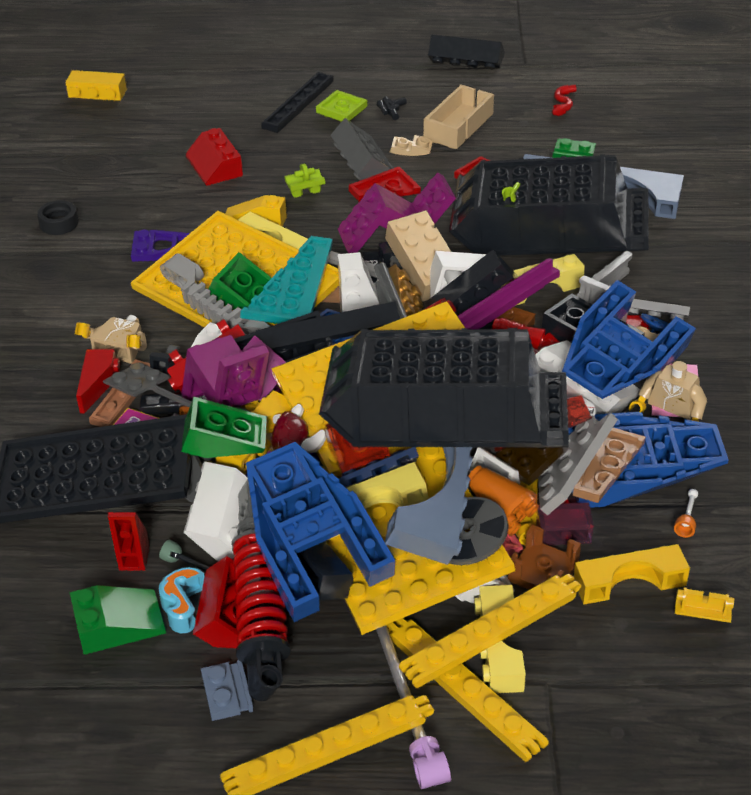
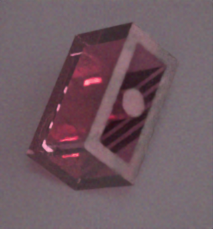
M589 503L561 504L549 515H546L539 505L536 511V526L544 530L543 544L566 545L569 539L581 544L592 543L594 524Z

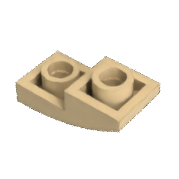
M414 135L413 141H410L404 137L394 136L390 153L406 156L430 154L433 140L424 136Z

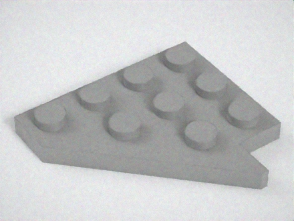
M611 412L600 421L592 415L589 419L579 422L575 427V431L569 435V447H562L563 454L538 477L540 509L546 515H549L567 500L618 419Z

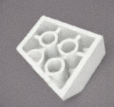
M204 462L201 468V478L195 490L196 496L194 503L190 507L184 533L215 560L220 561L226 556L234 559L235 555L232 551L231 542L238 535V493L248 478L237 468Z

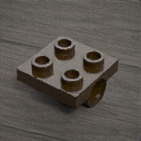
M504 447L495 456L516 469L519 473V480L530 486L563 454L562 447Z

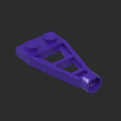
M162 230L134 231L131 260L132 262L158 260L177 245L178 241L183 240L190 233ZM156 241L172 242L170 248L155 250Z

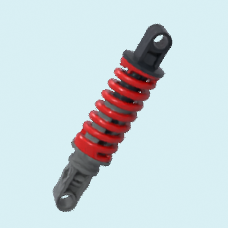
M247 479L238 493V535L231 542L232 551L235 555L233 559L235 567L234 578L236 581L234 587L236 593L235 603L237 606L236 618L238 619L236 624L238 632L236 656L239 661L247 664L249 694L255 700L263 702L267 701L282 684L281 662L289 657L291 649L287 640L288 629L284 624L287 620L286 613L283 611L286 606L281 599L256 542L249 482Z

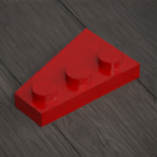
M399 166L349 185V192L359 202L374 183L398 196L421 193V187Z

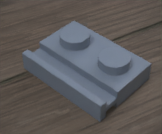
M237 660V663L230 665L227 662L201 668L212 721L240 715V712L246 710L253 712V704L248 692V684L241 661Z

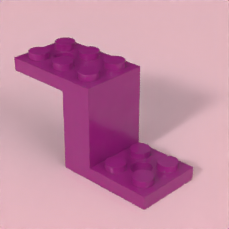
M438 172L429 180L422 192L416 196L413 203L374 183L366 191L361 201L353 207L349 216L341 222L338 231L347 252L357 253L379 225L387 229L389 221L423 211L428 212L435 224L455 201L456 197L445 177Z
M231 335L216 338L213 341L187 349L182 387L183 398L192 400L193 397L198 398L205 395L208 401L234 408L259 400L261 398L269 350L265 345L242 352Z

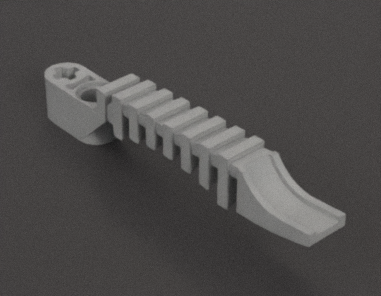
M177 253L160 266L162 275L168 281L181 288L184 302L190 304V307L194 310L197 308L199 314L202 315L204 313L205 318L211 319L212 323L216 324L224 319L230 329L239 324L245 334L270 327L263 321L240 318V311L242 309L239 307L232 311V305L229 303L224 307V301L221 299L216 302L217 296L213 294L210 296V290L205 289V283H199L204 278L202 269L183 255Z

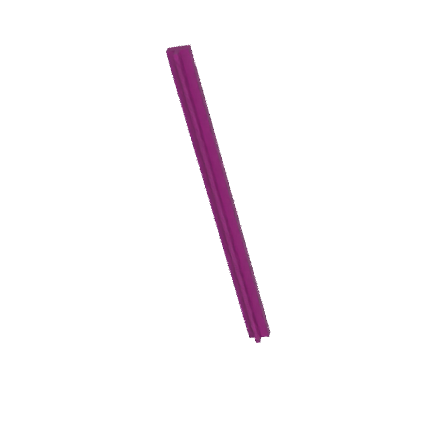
M548 258L457 317L467 330H479L545 287L546 284L560 277V270L554 268L553 259Z

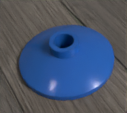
M642 313L640 316L652 329V333L658 334L662 332L669 324L648 314Z

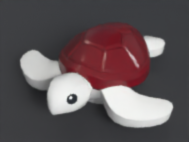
M300 404L294 406L291 412L286 411L273 416V423L275 424L272 432L273 450L296 442L307 452L314 453L322 447L327 434L322 429L312 437L307 438L308 426L301 418L304 408Z

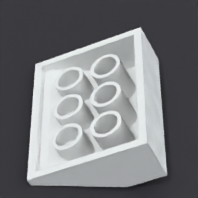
M566 340L544 347L535 354L540 372H562L572 343ZM566 376L567 398L581 397L589 400L595 406V414L620 413L639 396L638 393L641 390L632 384L601 399Z

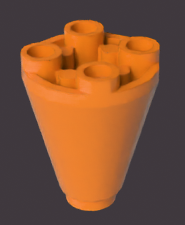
M479 465L468 475L470 477L469 487L476 497L490 499L504 510L508 520L509 536H513L520 529V523L526 516L531 517L539 508V505L536 503V493L488 468H483Z

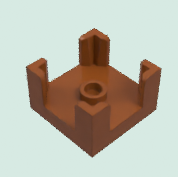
M531 525L526 534L525 549L519 558L516 552L511 556L515 571L508 574V580L530 590L555 575H558L560 578L567 574L573 575L575 562H579L581 543L569 539L567 552L543 544L544 530Z

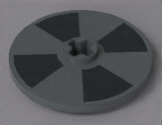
M482 497L467 498V505L462 513L465 524L459 536V539L462 540V547L458 556L454 555L449 564L469 565L480 562L490 557L502 546L508 534V520L504 510L496 502Z

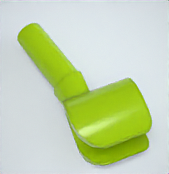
M516 182L513 187H505L502 190L504 201L508 197L511 198L512 202L516 201L515 193L520 187V183Z

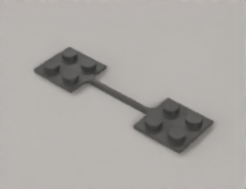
M134 363L129 368L116 372L111 377L103 380L104 384L133 397L147 390H153L187 407H190L192 402L158 387V384L168 380L170 376L143 363ZM241 406L236 407V408H238V409H242V410H245V411H249V410H247V409H245V408H242Z

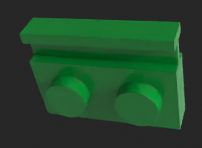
M558 138L553 158L561 156H594L596 143Z

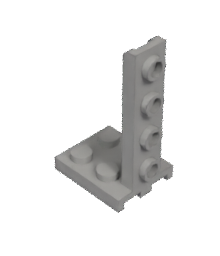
M625 251L609 265H606L600 272L595 273L592 278L585 275L579 279L581 285L577 296L593 305L616 280L620 281L629 274L628 262L632 259V253ZM628 312L621 318L622 321L626 322Z

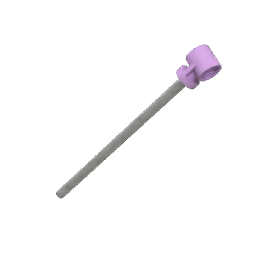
M382 626L376 629L400 699L410 696L411 693L404 673L399 669L400 662L387 626ZM422 725L411 729L415 741L410 745L409 752L413 759L414 770L420 789L450 782L449 765L444 752H439L440 746L437 739L426 736Z

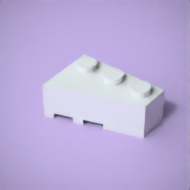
M361 253L338 254L341 312L379 305L377 288L370 277Z

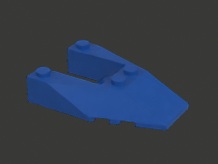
M618 280L581 316L562 372H566L567 377L601 399L662 370L675 361L688 347L696 329L676 316L652 342L620 322L621 318L629 311L636 291Z
M642 412L612 413L618 419L613 428L645 436V443L599 503L576 497L578 508L605 507L676 484L727 464L729 459L717 425L685 420L684 423L670 421L667 416L660 415L658 419L644 417ZM595 414L594 417L600 421L607 414ZM568 421L570 435L575 431L577 424Z
M293 442L246 463L256 542L281 599L294 622L320 610L319 595L296 555L297 553L340 534L369 587L394 576L395 559L357 494L344 487L334 474H329L323 469L319 462L300 445Z

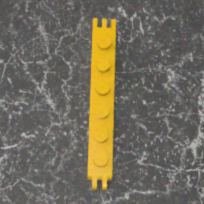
M571 574L561 578L555 575L403 660L399 664V669L402 672H406L405 676L412 680L415 688H419L572 601L576 597V592L580 590L581 584L578 581H574V577Z
M402 618L386 625L392 642L408 657L437 642L411 619L406 621ZM462 663L434 679L523 761L528 762L532 758L531 753L536 755L540 752V747L545 748L549 745L547 738Z
M410 695L221 773L220 778L224 783L227 795H254L425 723L426 717L434 713V709L429 704L430 701L427 696L423 695L414 698V696Z

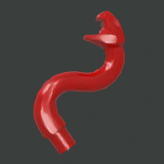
M564 85L555 91V99L564 104L553 105V115L561 116L572 108L573 101L564 95L576 92V85Z

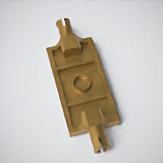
M396 264L388 268L407 316L422 311L424 307L420 299L422 294L416 285L412 286L409 282L410 278L404 269L400 270Z

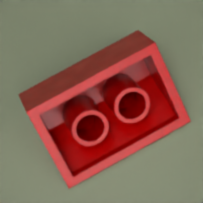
M212 128L209 131L202 132L186 152V158L206 186L243 176L241 155L220 128Z
M228 556L215 563L205 572L193 635L218 648H237L238 632L236 624L238 619L236 618L237 606L235 603L236 593L234 587L236 582L234 578L235 567L233 560Z

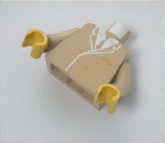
M129 315L126 320L112 317L95 329L90 328V325L87 323H76L75 335H82L83 338L90 339L92 349H114L116 358H119L122 362L132 364L138 350L144 351L147 348L146 336L141 331L139 319L134 315Z
M676 361L673 365H667L663 371L655 372L646 379L638 393L640 397L629 405V411L634 408L635 404H638L640 406L639 412L643 413L646 409L645 401L648 399V404L687 420L699 422V419L702 420L707 398L700 386L699 377L687 371L686 363Z

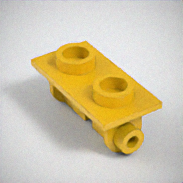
M686 587L683 590L678 589L676 593L675 614L731 623L734 598L729 597V594L723 595L709 592V596H704V591L691 590Z

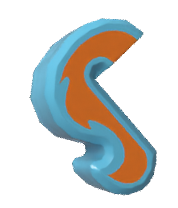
M187 567L175 570L165 576L159 584L161 606L167 613L169 626L177 633H188L194 629L196 619L193 614L195 608L188 597L201 592L204 582V573L197 568Z

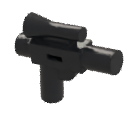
M384 97L382 100L377 101L376 105L384 115L388 113L393 120H398L399 114L396 110L399 109V106L407 104V100L405 97L396 100Z

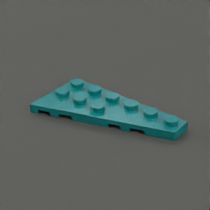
M311 236L298 249V254L287 261V266L284 269L281 268L264 285L263 291L251 299V304L240 311V318L279 324L313 312L332 249L333 239Z

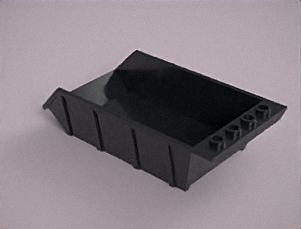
M600 154L599 156H561L558 158L538 159L518 158V160L497 161L480 160L466 175L460 174L458 176L455 192L456 199L453 204L449 232L474 254H488L492 250L499 256L649 250L648 188L628 189L616 155ZM516 182L520 183V187L515 193L516 201L512 202L510 197L504 201L502 190L505 187H513Z
M361 329L340 348L337 346L332 348L319 415L353 447H569L566 372H540L528 329Z

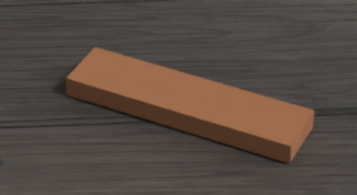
M134 360L132 363H143L150 367V363ZM112 388L89 417L90 424L98 427L113 425L136 397Z

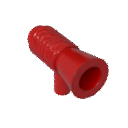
M495 318L492 329L516 327L518 329H528L533 348L537 351L540 350L546 329L527 327L524 324L506 318Z

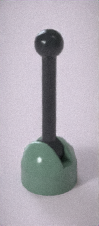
M170 539L163 544L160 550L159 557L166 562L174 563L181 559L204 571L210 568L183 555L181 546Z

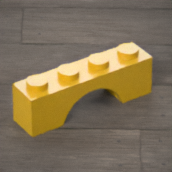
M273 390L267 397L262 398L259 405L250 412L267 416L266 433H272L275 426L273 416L286 411L291 412L292 409L285 396ZM256 453L216 457V464L237 468L245 475L247 473L246 463L256 459Z
M676 544L575 562L574 581H578L581 584L578 593L584 605L609 600L612 588L618 582L631 578L649 581L660 590L687 586L690 567L679 545Z

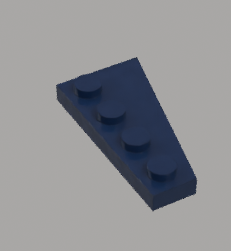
M414 446L407 450L395 452L386 459H377L369 462L362 469L356 470L354 468L342 473V477L338 479L347 488L412 462L415 463L419 455Z

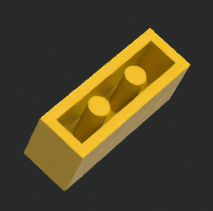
M72 70L66 80L68 97L121 101L127 90L125 74Z

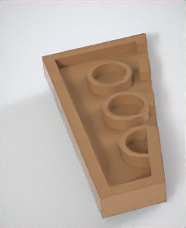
M612 428L575 485L572 496L599 503L642 448L646 437Z

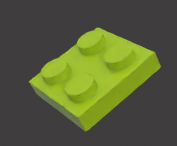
M336 90L316 106V113L339 120L340 122L344 118L350 121L367 107V100Z

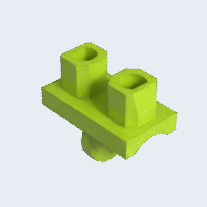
M300 164V171H295L294 174L285 176V182L292 196L296 198L303 195V189L308 188L310 193L320 192L321 185L325 184V178L322 177L319 169H307L306 164Z

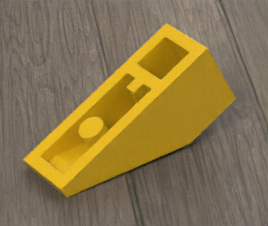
M265 195L228 207L225 214L238 220L247 213L252 212L283 227L287 218L285 197Z

